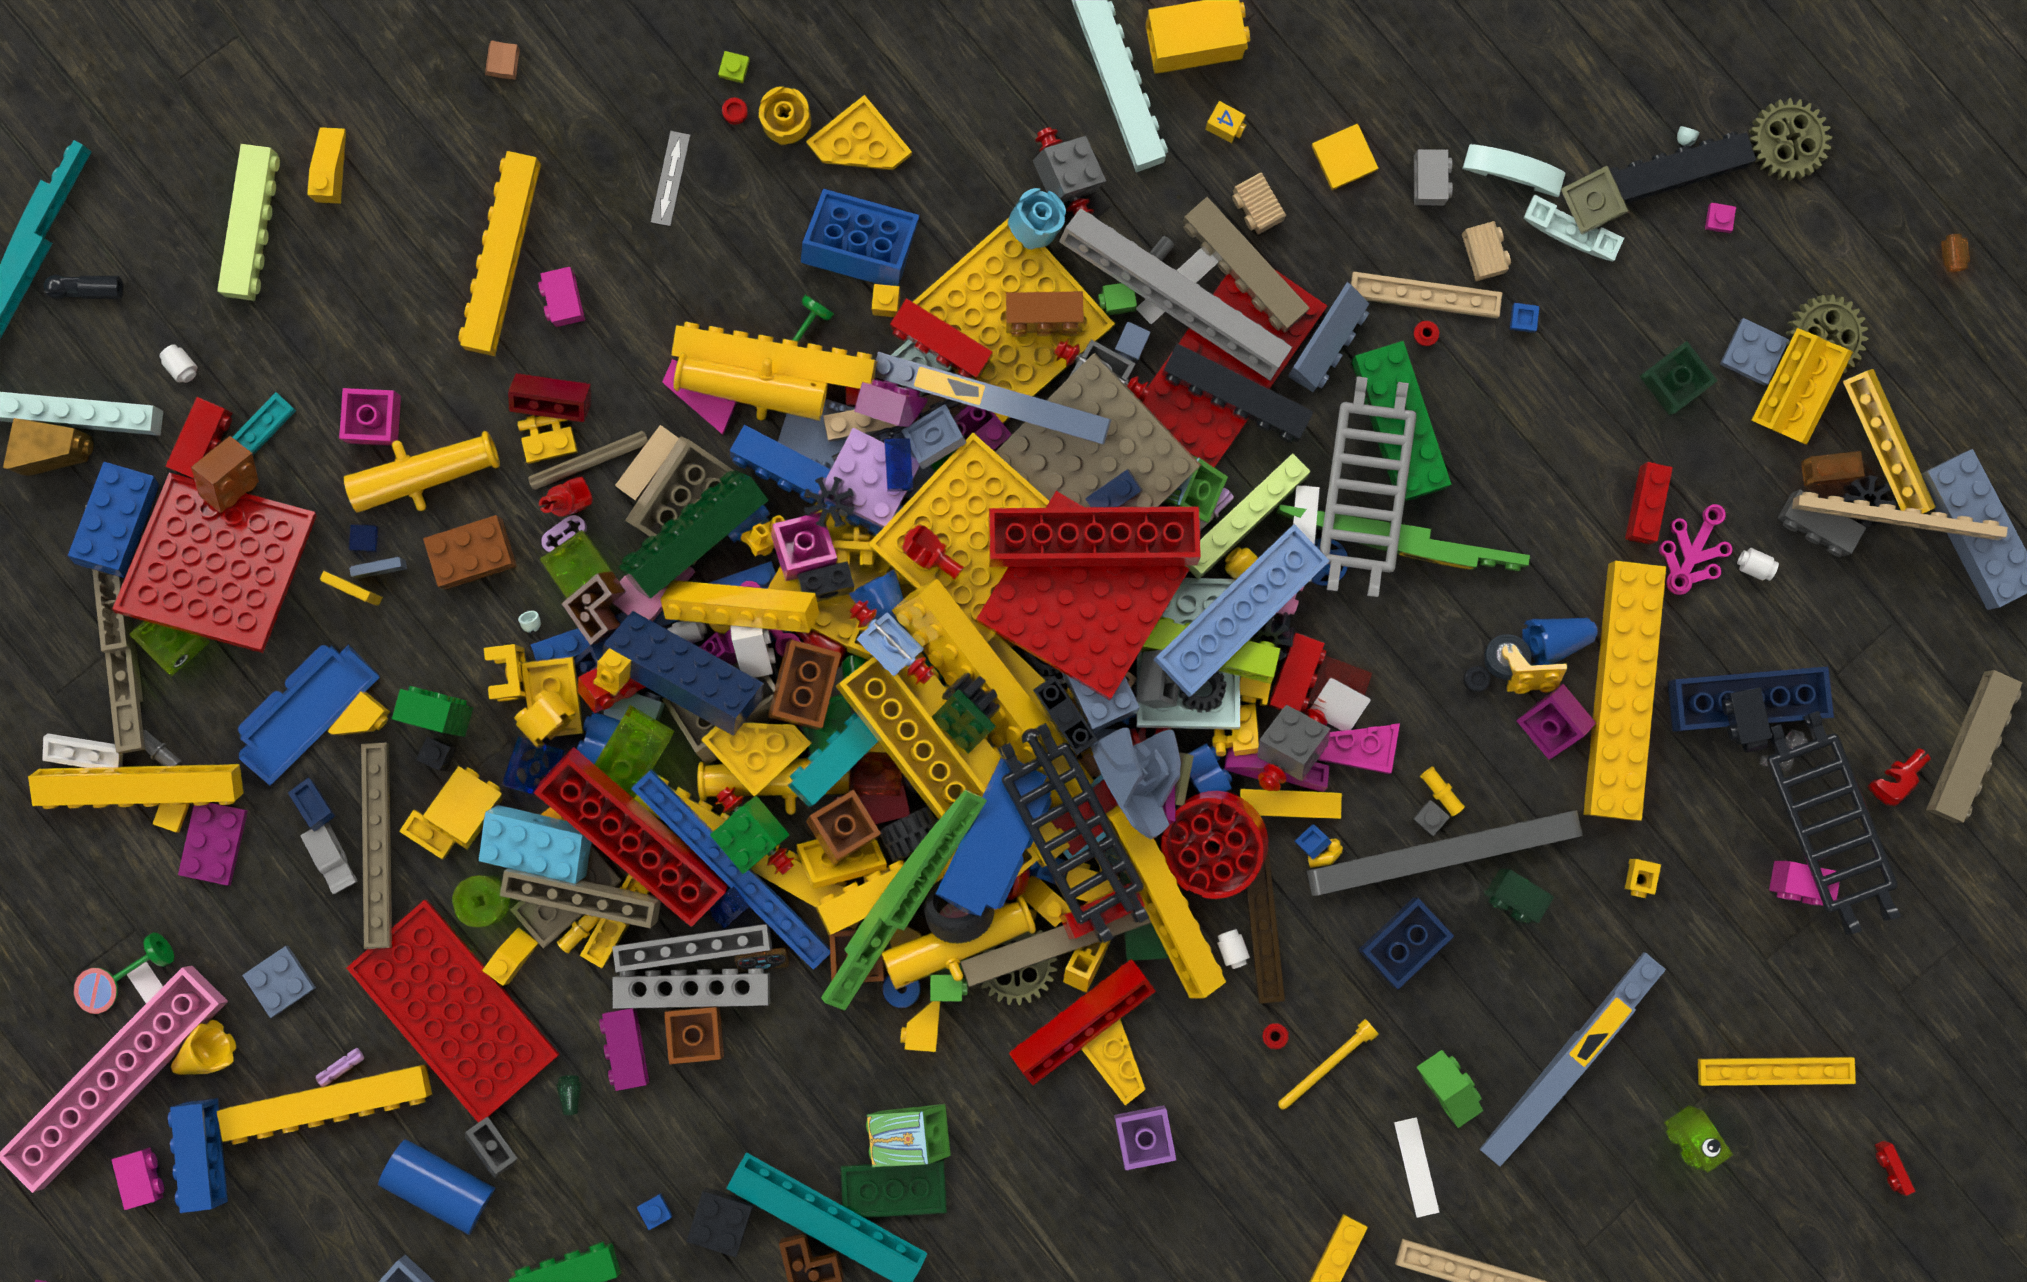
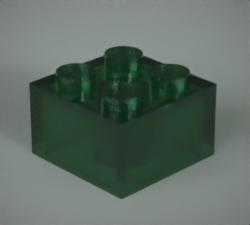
M1687 341L1639 376L1670 416L1718 381Z
M1499 869L1484 894L1490 898L1488 903L1500 910H1510L1512 918L1528 925L1530 922H1540L1554 898L1551 894L1510 869Z

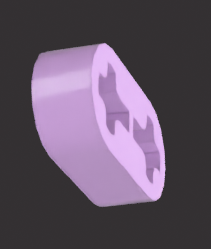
M576 515L565 518L543 535V548L552 554L562 552L585 535L587 531L585 521ZM572 521L576 524L580 522L581 525L578 526V533L571 531L566 535L565 532L571 528L570 523ZM563 535L557 542L559 545L557 548L548 546L551 536L558 538ZM578 536L573 542L562 547V545L566 541H568L572 537Z

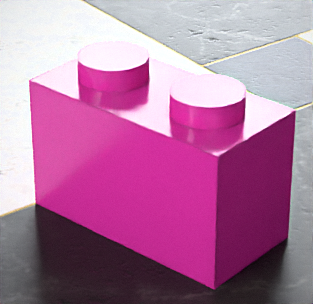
M571 267L540 273L542 281L538 282L542 297L546 296L547 306H544L547 321L551 320L555 327L585 321L575 273Z
M151 1148L112 1159L124 1210L163 1198L164 1185L161 1178H158L156 1171L158 1165L157 1158L151 1152Z

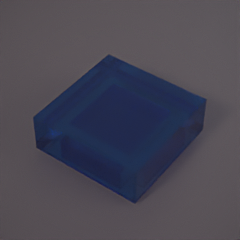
M350 525L349 550L377 552L378 526Z

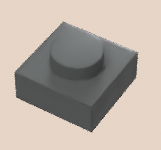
M1429 800L1413 820L1431 836H1434L1450 816Z

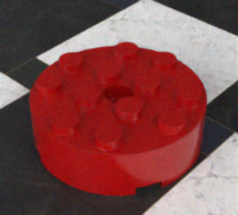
M1207 791L1190 797L1182 806L1178 807L1175 811V822L1170 824L1162 835L1161 851L1165 856L1170 872L1175 876L1177 883L1182 888L1202 895L1204 898H1226L1248 887L1261 870L1268 853V834L1261 816L1246 800L1229 792ZM1209 841L1219 844L1220 849L1212 848Z

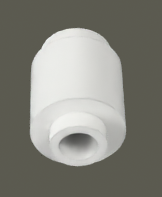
M170 345L160 353L161 364L177 382L187 383L196 376L198 367L182 348Z
M1750 548L1748 551L1744 550L1737 562L1740 565V571L1762 581L1765 579L1768 581L1772 580L1779 566V563L1774 561L1773 557L1753 548Z
M679 621L667 629L692 644L704 640V634L707 633L705 623Z
M1237 929L1218 935L1220 941L1218 946L1225 965H1231L1232 969L1246 965L1245 959L1250 958L1242 934H1238Z

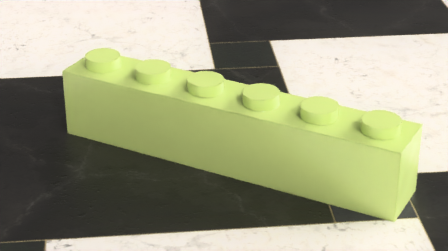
M241 144L217 291L225 297L255 301L256 294L260 292L261 282L258 278L260 269L264 267L263 247L268 242L266 227L267 221L272 217L270 202L271 196H274L276 192L275 171L277 172L280 166L278 154L269 147Z
M1294 454L1290 455L1200 540L1201 558L1198 565L1186 566L1189 568V571L1198 580L1203 577L1296 489L1297 485L1302 484L1311 471Z

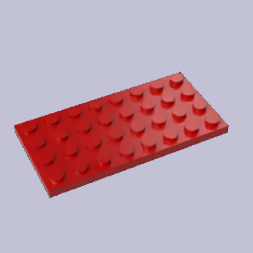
M1276 271L1309 307L1307 314L1284 333L1281 329L1279 331L1270 324L1268 320L1270 317L1264 310L1260 312L1251 302L1253 299L1247 292L1242 293L1234 283L1236 280L1230 273L1223 279L1214 292V296L1220 298L1233 309L1240 311L1244 316L1261 325L1265 330L1284 340L1285 343L1292 347L1271 380H1268L1191 328L1187 330L1178 344L1270 389L1327 305ZM1169 356L1147 387L1150 391L1142 403L1192 456L1198 457L1212 467H1215L1247 420L1236 417L1233 414L1234 411L1227 407L1221 409L1210 403L1211 399L1203 395L1201 398L1188 392L1189 388L1181 384L1175 386L1168 383L1162 373L1170 358Z
M428 900L421 902L392 928V948L367 949L346 968L478 1123L494 1113L560 1055L502 986L482 971L484 965Z

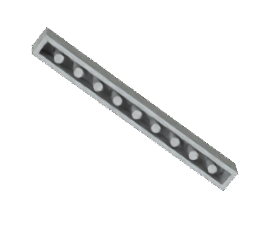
M1080 208L1066 226L1059 241L1060 243L1268 380L1272 379L1292 347L1285 343L1284 340L1277 338L1261 325L1244 316L1240 311L1233 309L1220 298L1210 294L1197 283L1192 282L1177 270L1160 261L1156 256L1146 252L1133 241L1128 240L1113 228L1096 219L1092 214Z

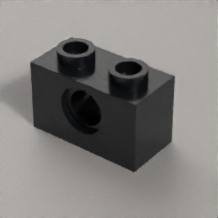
M848 561L797 574L800 592L815 593L817 602L847 595L854 591V583Z

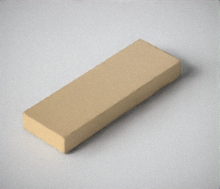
M660 425L615 486L637 501L679 438Z

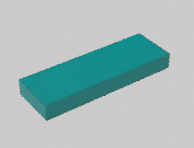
M275 392L232 438L254 455L296 410L282 396Z

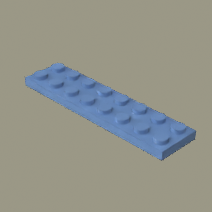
M1295 524L1292 525L1153 660L1188 697L1192 696L1329 562L1328 558Z

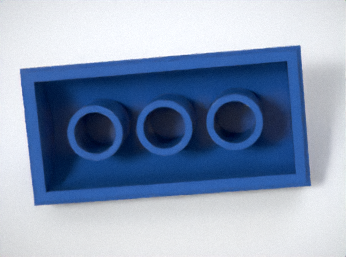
M406 1139L400 1143L389 1159L378 1182V1186L468 1235L472 1233L495 1190V1187Z

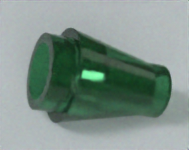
M577 1075L561 1076L556 1084L564 1115L578 1113L582 1082L579 1081V1076Z

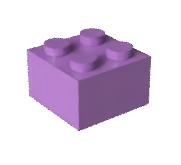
M1164 1105L1114 1115L1125 1170L1176 1160L1167 1110Z

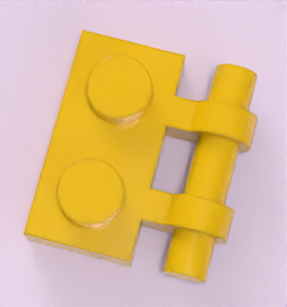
M535 415L528 416L526 420L518 421L520 431L529 429L531 436L521 438L528 464L578 453L573 429L571 427L562 428L561 422L566 421L565 419L544 416L535 417ZM552 424L553 431L540 434L538 427Z
M1255 704L1240 706V729H1232V736H1225L1224 729H1214L1215 736L1212 738L1213 747L1216 748L1217 756H1225L1226 748L1233 747L1235 756L1258 753L1259 732Z

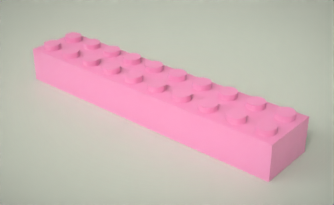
M193 966L182 967L0 1151V1161L32 1193L44 1189L179 1052L190 1033L199 1024H207L228 1001Z

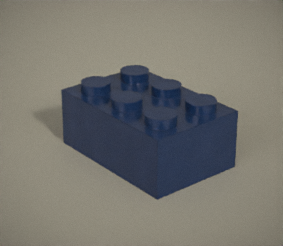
M1413 897L1358 950L1393 988L1399 989L1446 945L1454 935L1419 898Z

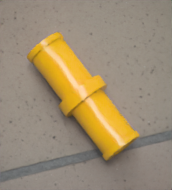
M1430 767L1420 775L1434 792L1433 797L1441 801L1451 816H1455L1464 809L1465 806L1451 791L1452 786L1444 782L1434 767Z
M585 914L579 921H574L571 924L572 928L557 941L558 946L569 954L583 938H587L590 935L589 931L601 918Z

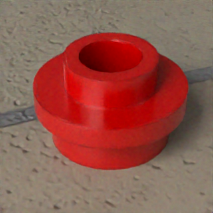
M1422 321L1414 329V338L1422 346L1433 345L1439 337V329L1431 321ZM1424 329L1430 330V337H1425L1423 335Z
M1269 1024L1263 1031V1041L1271 1049H1280L1288 1041V1032L1281 1024ZM1274 1031L1280 1034L1277 1041L1271 1039V1033Z

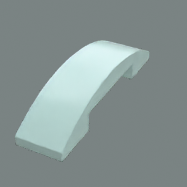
M1472 144L1468 147L1462 168L1484 176L1491 174L1535 187V191L1559 197L1565 177L1564 171L1534 158L1498 148Z
M1536 195L1533 196L1523 218L1528 223L1554 239L1580 251L1612 262L1615 260L1624 240L1623 237L1604 228H1596L1582 235L1574 217L1556 209L1557 205Z

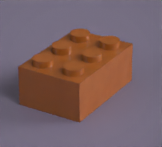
M1083 291L1006 293V333H1012L1013 337H1025L1027 333H1037V336L1047 337L1052 336L1054 332H1062L1063 336H1076L1077 332H1082L1084 323Z
M497 515L423 538L437 585L444 590L517 567L503 519Z
M795 640L788 641L768 717L816 730L822 729L841 653Z

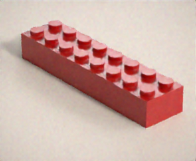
M1199 507L989 508V567L1198 565L1201 558Z
M573 747L543 778L536 788L534 794L691 927L726 892L728 885L682 839L576 748Z

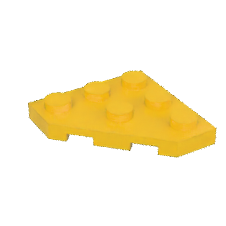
M865 95L806 141L820 161L827 164L893 170L912 155V151Z
M743 723L734 736L715 726L701 739L753 796L757 795L811 744L796 726L791 724Z

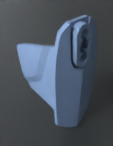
M1129 728L1119 730L1102 729L1095 732L1094 735L1098 741L1091 745V749L1098 768L1112 795L1130 824L1138 832L1149 839L1157 837L1169 826L1162 806L1180 778L1181 761L1174 731L1165 730L1134 746Z

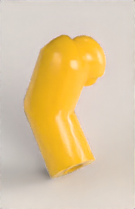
M1330 839L1332 843L1327 847L1328 849L1324 853L1319 854L1314 860L1308 856L1310 868L1332 865L1342 854L1343 847L1340 846V841L1338 839Z

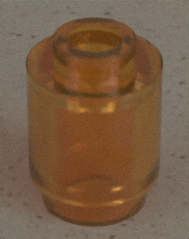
M1962 234L1946 236V240L1941 242L1943 265L1947 268V272L1967 270L1968 263H1970L1968 239L1962 238Z

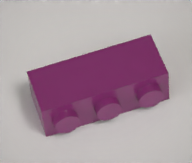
M625 1008L603 1013V1019L599 1020L601 1033L606 1034L607 1044L604 1045L606 1060H610L612 1070L608 1071L610 1085L615 1086V1091L647 1085L650 1081L637 1008Z

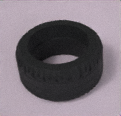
M942 879L933 884L924 899V913L929 929L938 939L940 938L944 942L953 944L967 943L979 938L988 930L993 921L994 909L985 906L981 916L968 914L960 918L944 917L940 915V912L949 902L936 895Z

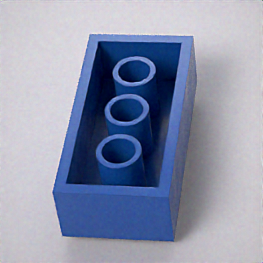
M103 462L68 553V557L74 564L125 578L159 488V484L154 476Z
M218 1098L185 1102L170 1107L171 1112L168 1114V1124L173 1132L170 1148L172 1154H175L173 1177L177 1180L178 1186L175 1202L180 1208V1213L210 1210L228 1202L222 1137L217 1111L219 1110Z

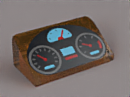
M786 947L734 956L740 973L748 972L749 968H764V970L789 966L788 948Z

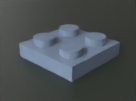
M1743 318L1737 326L1720 365L1766 386L1776 369L1786 347V342L1789 339Z
M946 404L902 430L922 469L967 443Z
M289 946L283 947L242 975L270 1018L276 1016L316 989Z

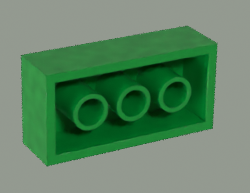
M409 686V690L400 689L392 720L441 733L465 737L473 707L466 706L467 700Z

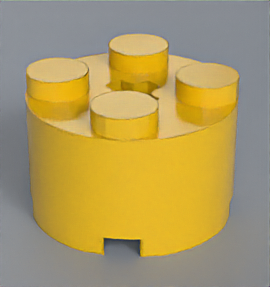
M775 87L763 96L759 107V118L769 138L781 145H786L799 141L807 134L811 127V114L807 100L801 92L793 88ZM785 113L789 116L787 118L781 117V114Z
M555 690L541 691L533 699L534 705L528 710L526 708L522 709L514 717L517 721L516 726L537 748L545 745L542 742L543 739L546 737L550 740L553 739L571 722L568 716L576 715V712Z

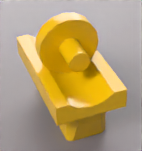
M781 515L775 516L770 522L753 526L752 530L742 533L740 539L750 546L755 556L760 554L768 555L775 548L771 537L772 525L785 521V519Z
M854 526V533H843V541L833 540L832 542L837 556L836 564L848 561V565H850V555L860 556L861 568H873L878 554L868 545L870 543L869 534H859V526Z

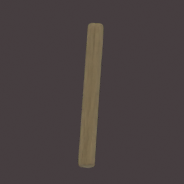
M640 431L528 477L529 483L536 490L645 446L648 442L647 436L643 431Z

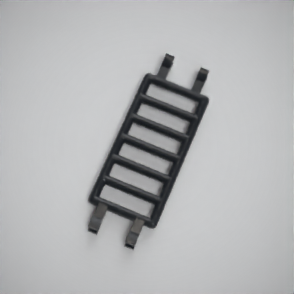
M1816 711L1802 716L1806 726L1810 729L1813 741L1788 749L1781 724L1770 728L1772 738L1769 740L1776 754L1770 755L1767 758V763L1825 910L1829 913L1838 911L1845 935L1861 932L1862 929L1854 916L1851 905L1876 897L1883 921L1901 917L1889 893L1898 887V883L1841 740L1835 733L1826 735L1820 712ZM1831 745L1837 760L1787 778L1784 777L1779 763ZM1841 769L1846 782L1845 785L1794 803L1789 790L1790 787ZM1851 794L1856 809L1804 827L1798 812ZM1859 818L1861 819L1866 833L1813 851L1809 836ZM1870 843L1875 858L1823 876L1818 861ZM1880 867L1885 880L1884 883L1833 901L1828 889L1829 885Z
M1046 723L1034 728L1040 732L1037 738L1051 761L1062 755L1066 759L1070 769L1059 776L1064 784L1076 778L1083 792L1074 796L1073 800L1077 807L1088 801L1095 815L1085 821L1090 829L1099 824L1101 825L1107 838L1099 842L1103 852L1113 848L1119 859V862L1112 865L1115 873L1119 874L1125 871L1131 882V885L1126 887L1125 890L1135 905V908L1130 911L1135 923L1145 921L1149 916L1136 896V893L1143 890V882L1070 745L1062 743L1057 746ZM1011 743L997 748L1010 771L1002 777V783L1076 922L1084 924L1090 921L1100 943L1110 941L1114 937L1100 914L1121 903L1116 893L1085 911H1082L1076 900V897L1107 880L1103 871L1071 889L1064 877L1065 873L1094 858L1091 850L1088 848L1060 865L1057 864L1051 853L1054 849L1081 835L1077 826L1047 842L1039 830L1040 827L1067 813L1065 805L1062 803L1033 819L1026 806L1055 790L1051 781L1045 782L1022 796L1014 783L1016 780L1042 767L1040 762L1035 758L1021 766Z

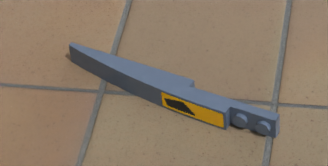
M878 352L876 361H878L875 373L876 378L1100 444L1105 443L1111 419Z
M1643 952L1583 1027L1571 1036L1481 1146L1480 1150L1497 1165L1501 1166L1602 1052L1636 1011L1634 1009L1666 969L1647 953Z

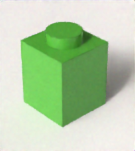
M1122 283L1103 286L1102 294H1098L1100 308L1105 309L1107 316L1136 311L1135 291Z

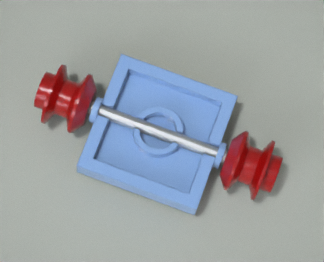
M861 600L858 601L850 609L849 612L852 615L849 619L857 618L859 620L858 628L866 626L869 628L857 640L893 676L899 673L905 666H908L907 677L914 675L917 678L916 685L919 682L923 685L926 684L933 677L934 673L931 670L935 666L927 667L925 665L926 657L915 659L924 648L888 612L876 620L874 618L876 617L877 609L870 610L867 607L868 600L864 603Z

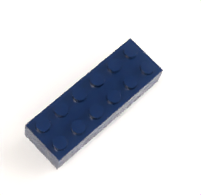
M634 611L628 615L603 644V655L610 648L631 660V679L733 736L761 702L763 682Z
M1828 667L1667 681L1673 732L1727 727L1730 724L1728 715H1725L1722 709L1723 695L1761 687L1769 724L1804 721L1802 716L1816 711L1820 712L1822 719L1834 718Z

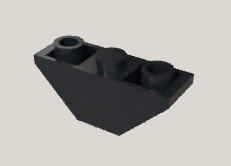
M1055 675L1033 689L1045 713L1076 755L1098 741Z

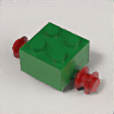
M727 786L716 795L718 801L715 804H723L725 807L723 814L731 813L734 810L733 815L714 830L710 836L742 874L746 873L766 855L770 856L771 854L772 856L768 858L767 866L774 865L777 868L774 874L778 872L782 875L794 866L791 861L795 857L788 858L785 855L787 848H780L776 851V847L789 836V833L757 796L742 807H738L742 804L743 796L736 797L734 794L736 787L730 790Z

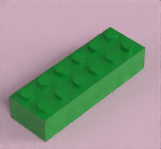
M1404 341L1356 355L1351 361L1356 378H1368L1364 399L1365 405L1394 408L1398 382L1409 383L1405 410H1411L1416 413V423L1405 501L1449 487L1451 482ZM1369 415L1374 432L1404 434L1405 420ZM1378 442L1384 459L1400 461L1402 445ZM1387 469L1392 485L1396 486L1398 471Z

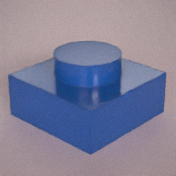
M1514 303L1512 305L1510 330L1535 333L1537 331L1539 306Z
M1314 824L1295 840L1296 844L1313 860L1332 843Z
M661 1193L637 1207L648 1230L673 1217Z

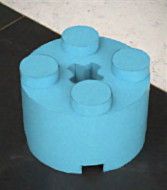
M1039 188L1026 191L1020 197L1008 219V226L1012 234L1025 248L1031 250L1049 245L1065 222L1066 209L1062 200L1053 192L1048 191L1046 193L1040 191L1041 189Z

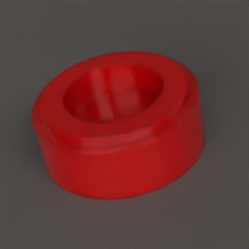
M730 98L722 106V114L730 124H740L747 118L748 110L746 104L739 98Z

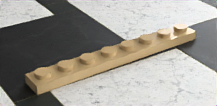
M1803 492L1802 495L1793 499L1792 509L1991 540H2000L2007 536L2008 527L1999 526V522L1984 520L1983 523L1973 522V518L1958 516L1957 519L1947 518V514L1932 512L1931 515L1921 514L1922 510L1906 508L1905 511L1895 510L1896 506L1880 504L1879 507L1869 506L1870 502L1863 500H1854V503L1844 502V498L1829 496L1828 499L1818 498V494Z

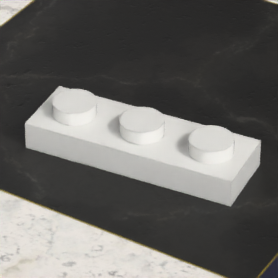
M46 734L43 737V761L85 768L122 767L123 754L116 753L115 744L54 734Z

